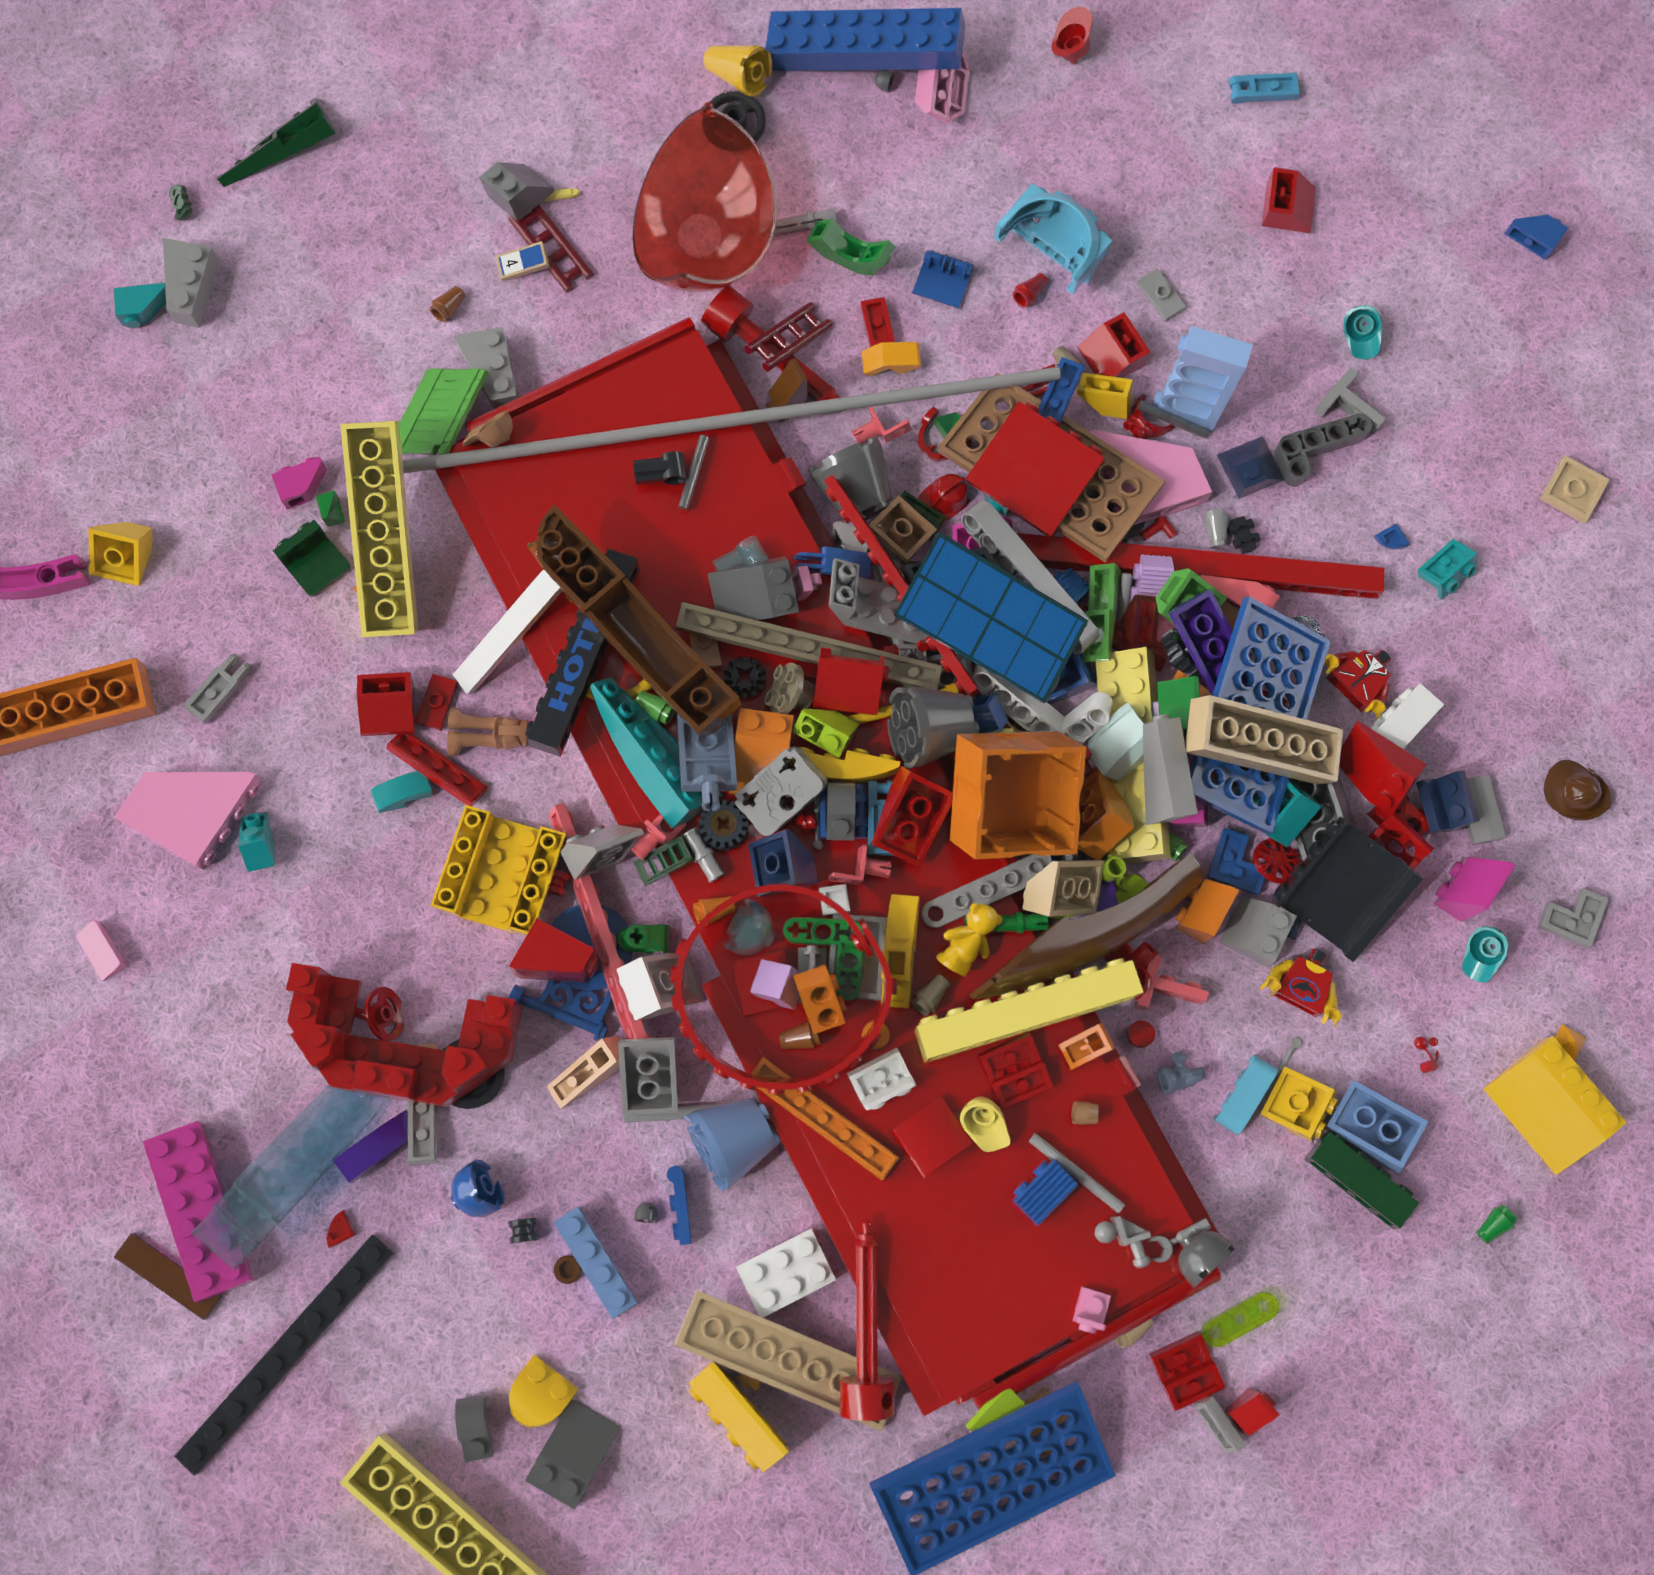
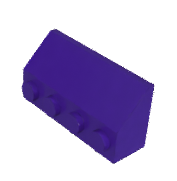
M1210 589L1174 607L1169 615L1211 695H1213L1231 638L1232 629ZM1243 673L1241 676V682L1246 687L1248 684V680L1246 678V675Z

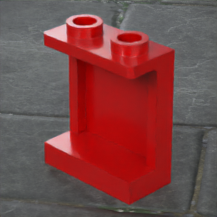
M821 647L813 707L877 715L878 707H884L886 691L881 690L882 681L887 682L889 666L884 665L885 656H880L879 661L831 655V648Z

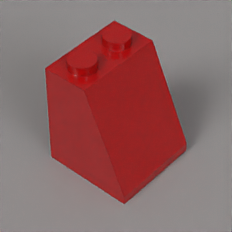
M536 918L509 967L514 976L519 979L585 983L588 976L592 978L595 975L599 963H597L598 957L594 948Z

